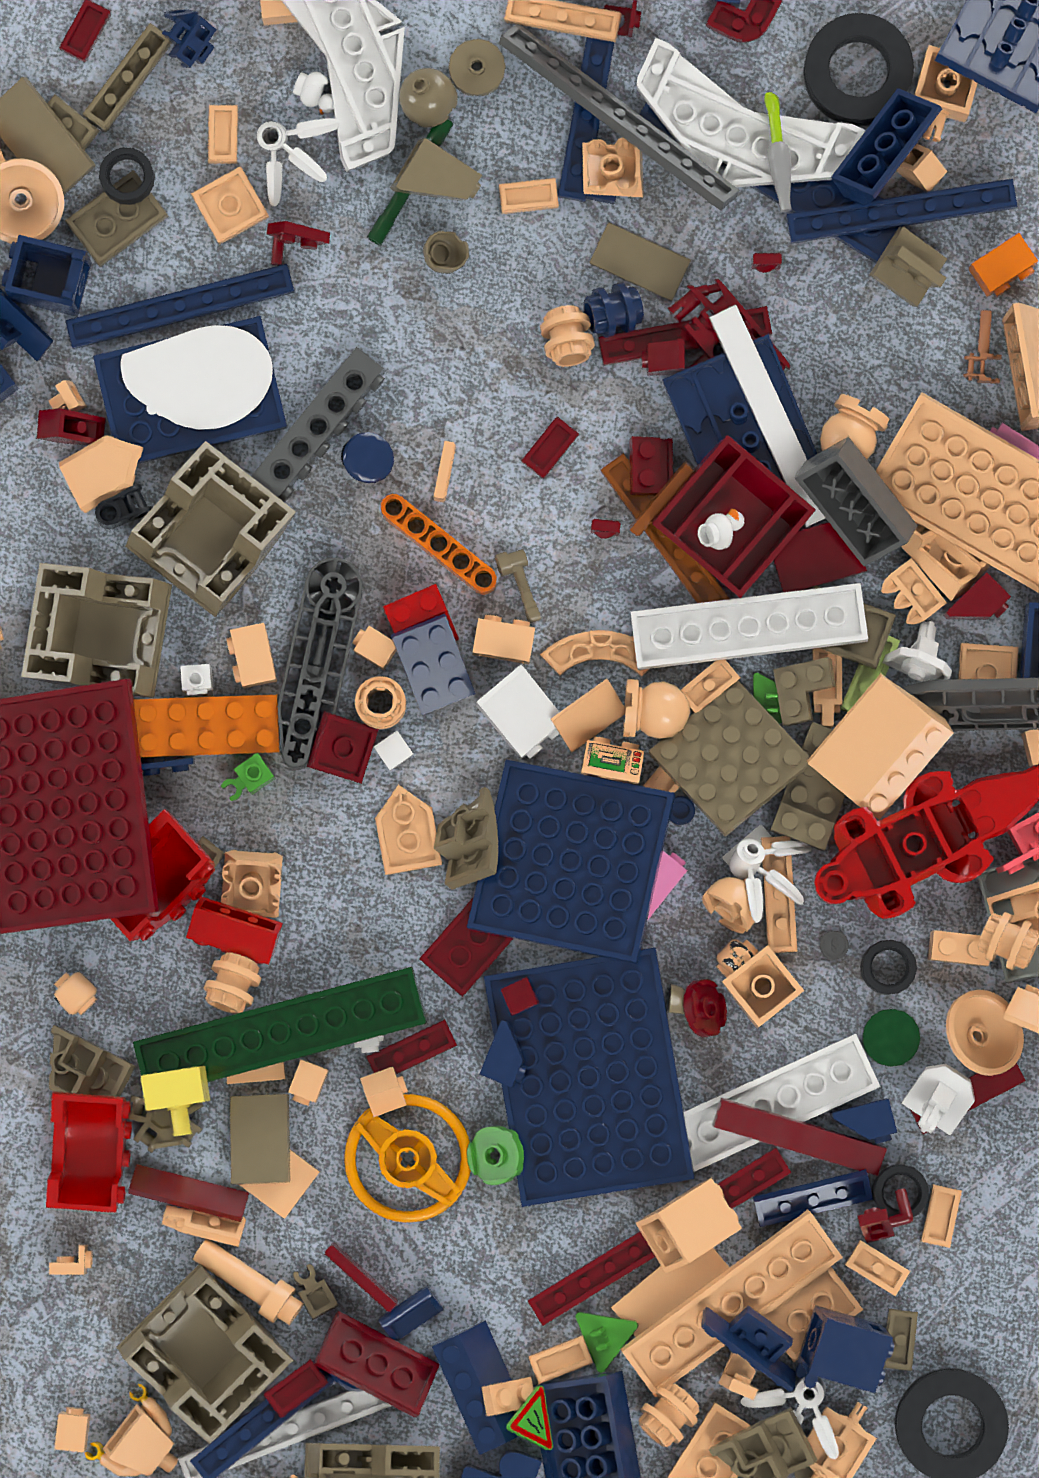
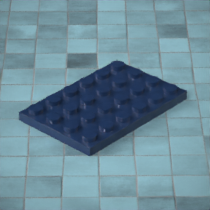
M261 316L222 325L239 328L252 334L265 346L270 355ZM168 338L93 356L111 435L118 440L143 447L141 458L138 459L137 464L198 450L205 441L215 446L288 428L274 369L265 397L244 418L220 428L193 429L175 424L169 419L157 415V413L154 415L148 414L147 405L140 402L130 393L122 378L121 358L123 354Z

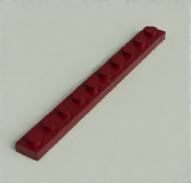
M775 1147L717 1184L721 1187L724 1194L723 1197L728 1206L734 1209L789 1175L791 1171ZM639 1231L527 1301L542 1326L656 1256Z

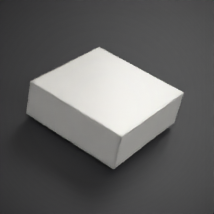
M398 731L374 746V749L390 771L414 755Z

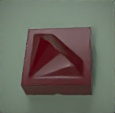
M754 253L751 259V270H757L762 273L780 270L782 265V254Z
M593 519L590 533L595 534L601 539L619 536L621 523L619 521Z

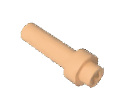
M205 1239L193 1257L195 1262L200 1263L205 1269L260 1305L261 1308L258 1314L272 1323L279 1318L290 1325L304 1305L303 1302L293 1296L296 1291L294 1287L282 1279L277 1284L273 1283L209 1239Z

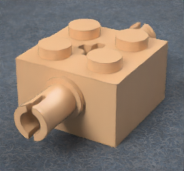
M928 45L914 95L941 106L942 110L923 134V138L930 140L934 129L932 141L940 142L946 118L966 122L978 83L953 71L948 66L934 61L940 48ZM944 80L950 81L949 88L944 87Z

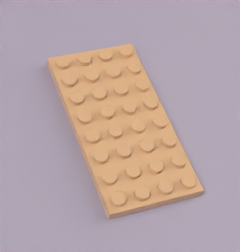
M921 392L877 467V474L914 521L1039 593V460Z

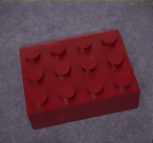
M726 435L694 469V473L651 523L739 598H742L816 509L729 435ZM731 509H735L743 515L744 524L741 529L733 531L732 542L728 548L717 550L712 547H706L700 542L698 529L700 525L705 524L711 515L715 513L726 515Z

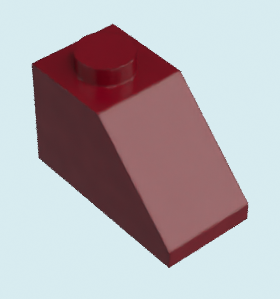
M684 339L649 343L646 347L647 351L641 352L642 369L647 368V376L674 375L685 369Z
M62 408L39 410L37 439L62 444L90 445L104 436L105 417Z
M986 572L943 616L948 620H988L992 615L998 618L1010 607L1006 602L1011 596Z

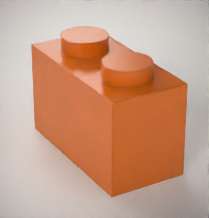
M1018 233L973 262L968 270L987 297L994 293L998 297L1011 288L1009 283L1016 278L1022 281L1035 272L1033 267H1035L1038 260L1023 237Z

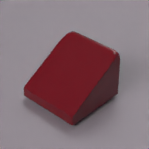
M528 977L501 989L512 1016L540 1003Z

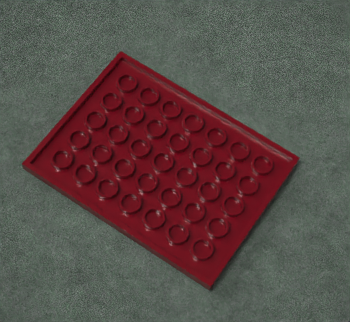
M131 679L0 699V935L159 912Z

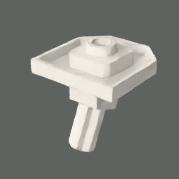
M923 621L920 624L917 641L911 648L900 647L885 655L882 662L921 682L948 680L952 673L946 662L936 658L939 643L935 642L937 629L932 621Z
M948 1064L928 1066L923 1070L902 1100V1104L921 1116L918 1125L923 1133L926 1131L932 1133L938 1127L948 1135H951L974 1103L975 1097L969 1078Z

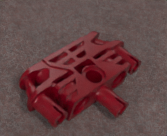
M718 278L714 279L715 284L686 286L689 291L671 307L667 308L671 315L682 308L674 316L679 323L697 306L701 305L703 308L697 317L694 316L689 320L690 323L682 326V329L703 353L688 368L713 358V347L715 344L720 343L709 319L710 316L706 313L708 310L712 315H715L736 305L752 341L766 335ZM719 292L721 295L713 303L705 297ZM773 344L783 371L785 368L790 370L789 362Z

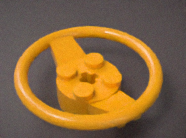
M403 1094L406 1106H417L436 1113L453 1130L458 1140L461 1158L460 1169L455 1183L436 1162L437 1153L435 1147L426 1135L410 1129L400 1131L380 1117H374L370 1107L357 1119L349 1133L345 1146L344 1164L347 1179L353 1192L369 1210L388 1220L413 1223L438 1216L451 1207L460 1197L471 1173L467 1162V1148L470 1140L461 1121L445 1105L422 1095ZM361 1135L365 1137L378 1153L381 1173L388 1182L401 1188L416 1187L438 1200V1202L424 1209L402 1211L387 1207L374 1199L363 1186L357 1171L356 1151ZM403 1151L407 1154L409 1151H412L415 1154L413 1160L416 1163L412 1167L409 1164L406 1167L401 1164L403 1158L400 1154Z

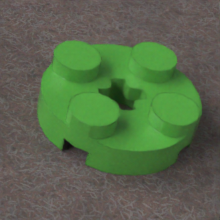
M491 1126L483 1128L475 1134L476 1136L467 1148V1162L472 1173L484 1180L482 1182L488 1185H500L512 1181L522 1173L524 1151L516 1131L502 1126ZM494 1148L500 1152L498 1163H496V1159H491L490 1153L494 1152Z

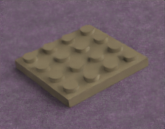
M736 681L700 712L693 713L680 732L673 737L663 738L649 750V755L725 837L810 766L807 763V760L810 758L809 755L739 681Z

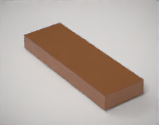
M685 461L629 526L632 533L640 536L694 473V469L690 464Z

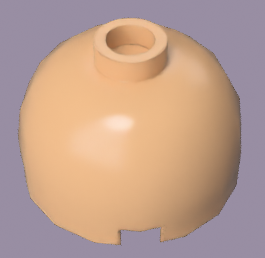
M724 877L710 886L702 896V901L710 914L715 910L723 917L718 922L734 932L743 934L755 923L750 912L745 885L746 879Z

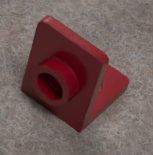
M633 0L632 8L604 5L603 9L621 12L624 17V24L619 28L618 36L632 38L633 28H639L642 11L636 10L637 0Z

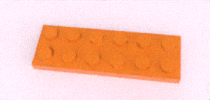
M277 695L134 699L140 757L253 754L257 752L279 753Z

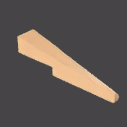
M916 521L915 523L918 526L907 544L901 546L951 602L966 593L991 566Z

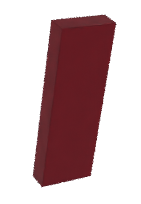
M444 1019L379 1050V1052H374L366 1056L373 1073L393 1067L395 1073L398 1074L456 1047L457 1044Z

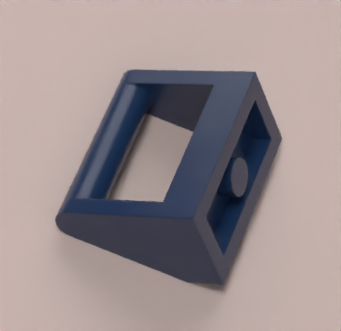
M429 1285L395 1306L390 1312L388 1311L380 1316L378 1321L393 1340L398 1341L443 1311L444 1308Z

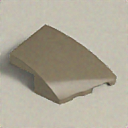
M486 787L479 790L480 796L471 804L466 805L463 803L451 816L445 818L437 826L434 849L449 860L445 885L452 890L492 876L497 872V821L491 792Z
M53 1025L51 1028V1033L54 1036L53 1053H50L52 1070L49 1075V1089L54 1092L120 1097L135 1065L76 1034Z
M788 1408L753 1424L709 1449L711 1455L714 1457L718 1456L731 1467V1471L743 1478H787L789 1474L813 1465L817 1461L792 1408Z

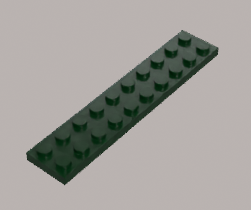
M408 967L134 1041L133 1046L141 1076L205 1066L207 1081L211 1082L427 1024V1019L413 967Z

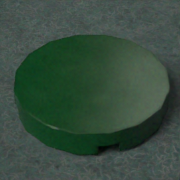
M896 1009L881 1010L872 1015L864 1025L862 1033L863 1048L869 1057L876 1063L888 1067L903 1065L911 1060L918 1051L921 1040L919 1027L914 1019L904 1011Z

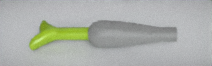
M767 92L764 95V102L769 116L772 141L767 151L768 163L779 200L780 212L791 211L790 148L783 142L779 97L772 92Z

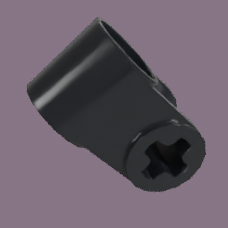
M141 484L129 487L97 505L95 515L101 527L109 530L115 529L125 523L144 517L152 509L151 506H147L141 493L143 489ZM132 498L135 499V501H136V503H137V505H138V508L135 507ZM107 508L114 509L117 512L115 519L104 521L101 518L103 510Z

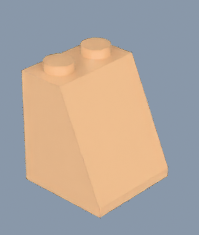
M712 1178L696 1185L636 1222L637 1227L665 1273L689 1264L742 1229L739 1224L738 1215L728 1206L723 1197L724 1194L721 1187L714 1183Z

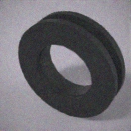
M867 13L846 14L828 22L812 39L804 62V83L814 105L827 117L837 122L853 124L855 126L869 125L897 88L908 92L913 78L914 61L906 38L892 23L879 16ZM861 42L869 44L880 51L886 61L888 73L885 83L878 91L868 96L856 97L845 94L836 87L830 75L829 65L835 52L846 44Z
M945 1368L924 1374L907 1388L896 1410L895 1433L900 1449L907 1460L927 1477L977 1478L990 1470L1001 1457L1008 1439L1009 1422L1001 1397L989 1383L971 1372L962 1369ZM947 1395L961 1396L969 1400L977 1408L981 1418V1432L976 1443L968 1451L958 1455H943L934 1451L926 1443L922 1432V1419L927 1408L935 1400Z

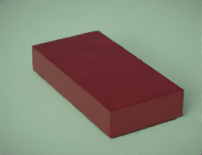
M84 0L59 47L60 51L85 63L112 14L111 11L90 0Z
M556 417L521 462L544 480L577 439L579 433L559 417Z
M311 1359L263 1394L281 1419L328 1384V1381L317 1366L313 1365L314 1362Z

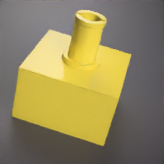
M205 1066L142 1075L141 1082L146 1111L167 1108V1111L170 1110L173 1137L192 1134L188 1107H190V1104L210 1101Z

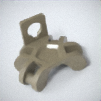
M131 1095L130 1101L133 1104L129 1119L144 1123L133 1140L137 1143L141 1141L148 1146L147 1150L150 1153H153L157 1148L182 1144L189 1148L192 1145L190 1140L196 1132L200 1134L203 1130L199 1125L190 1120L192 1134L173 1137L174 1132L170 1110L167 1111V1108L149 1110L146 1113V1117L141 1116L145 1105L144 1098ZM203 1103L190 1104L188 1114L190 1115L204 1107ZM149 1127L158 1133L156 1137L147 1132Z

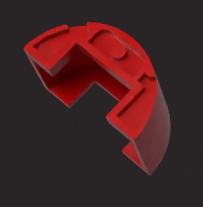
M163 809L149 824L159 912L111 919L129 941L138 939L146 941L157 929L171 919L176 921L181 918L187 910L185 907L192 900L199 899L206 892L204 886L215 871L214 861L167 809Z
M63 1092L52 1093L51 1122L54 1123L51 1173L47 1179L46 1208L116 1213L118 1204H124L126 1187L122 1186L124 1167L129 1168L131 1153L130 1150H125L126 1139H131L132 1122H127V1119L130 1117L131 1102L126 1101L125 1097Z

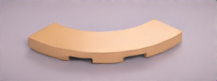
M594 630L568 636L557 641L540 654L560 676L571 667L592 660L618 662L631 668L641 677L649 670L637 669L633 636L607 630Z

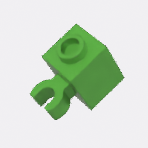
M257 752L234 768L239 776L238 778L225 780L221 787L225 789L229 785H234L236 793L229 799L236 801L241 797L245 788L253 795L276 778Z

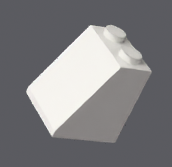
M519 665L477 701V708L521 759L526 755L531 759L543 748L540 743L547 737L553 740L559 735L551 721V718L559 713L558 709L522 665Z

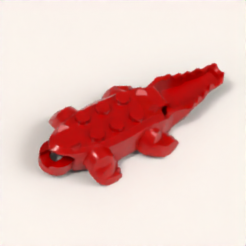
M1039 765L1024 771L1007 772L977 778L962 789L957 790L952 786L954 782L950 771L929 772L917 777L908 786L903 798V810L880 821H877L867 807H860L846 813L834 826V839L839 852L832 858L830 863L822 866L814 877V888L817 895L829 904H841L847 900L864 899L871 912L879 918L888 919L900 916L913 908L915 901L910 886L935 873L952 883L972 881L980 876L994 860L988 849H984L983 843L987 839L1007 832L1039 801ZM958 800L960 804L953 807L952 802ZM975 832L974 838L968 837V834Z

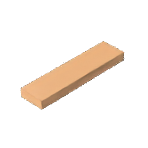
M508 0L504 20L507 23L616 42L622 14L617 11L557 0Z
M787 836L762 837L761 845L765 850L771 849V845L774 842L791 840ZM774 854L765 855L762 861L763 869L767 872L776 870L793 884L792 856L777 857ZM763 876L767 945L774 953L797 952L794 901L765 880V876Z

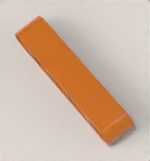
M398 494L387 495L382 500L381 512L384 519L478 594L486 595L495 589L497 577L493 569ZM389 503H400L402 506L401 512L395 516L388 514L386 507ZM413 520H420L424 523L425 527L422 532L416 534L410 532L408 525ZM443 538L447 542V546L443 551H435L431 548L432 540ZM460 555L467 557L470 562L468 567L462 570L455 568L453 565L454 559ZM482 573H486L492 578L491 584L485 588L478 586L475 581L476 577Z

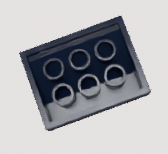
M623 1371L600 1373L533 1385V1389L537 1386L544 1387L553 1443L551 1450L541 1448L545 1478H641Z

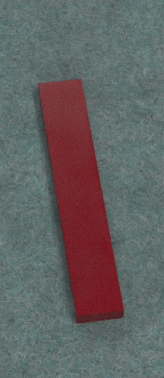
M767 306L747 309L748 314L763 332L771 336L772 329ZM690 321L638 329L627 333H616L614 336L607 338L603 336L598 337L603 366L640 360L641 352L647 351L646 347L649 343L684 339V351L699 349L682 329V326L690 323Z
M724 1098L720 1099L712 1123L714 1128L861 1171L866 1169L867 1173L876 1176L879 1174L887 1150L882 1145Z

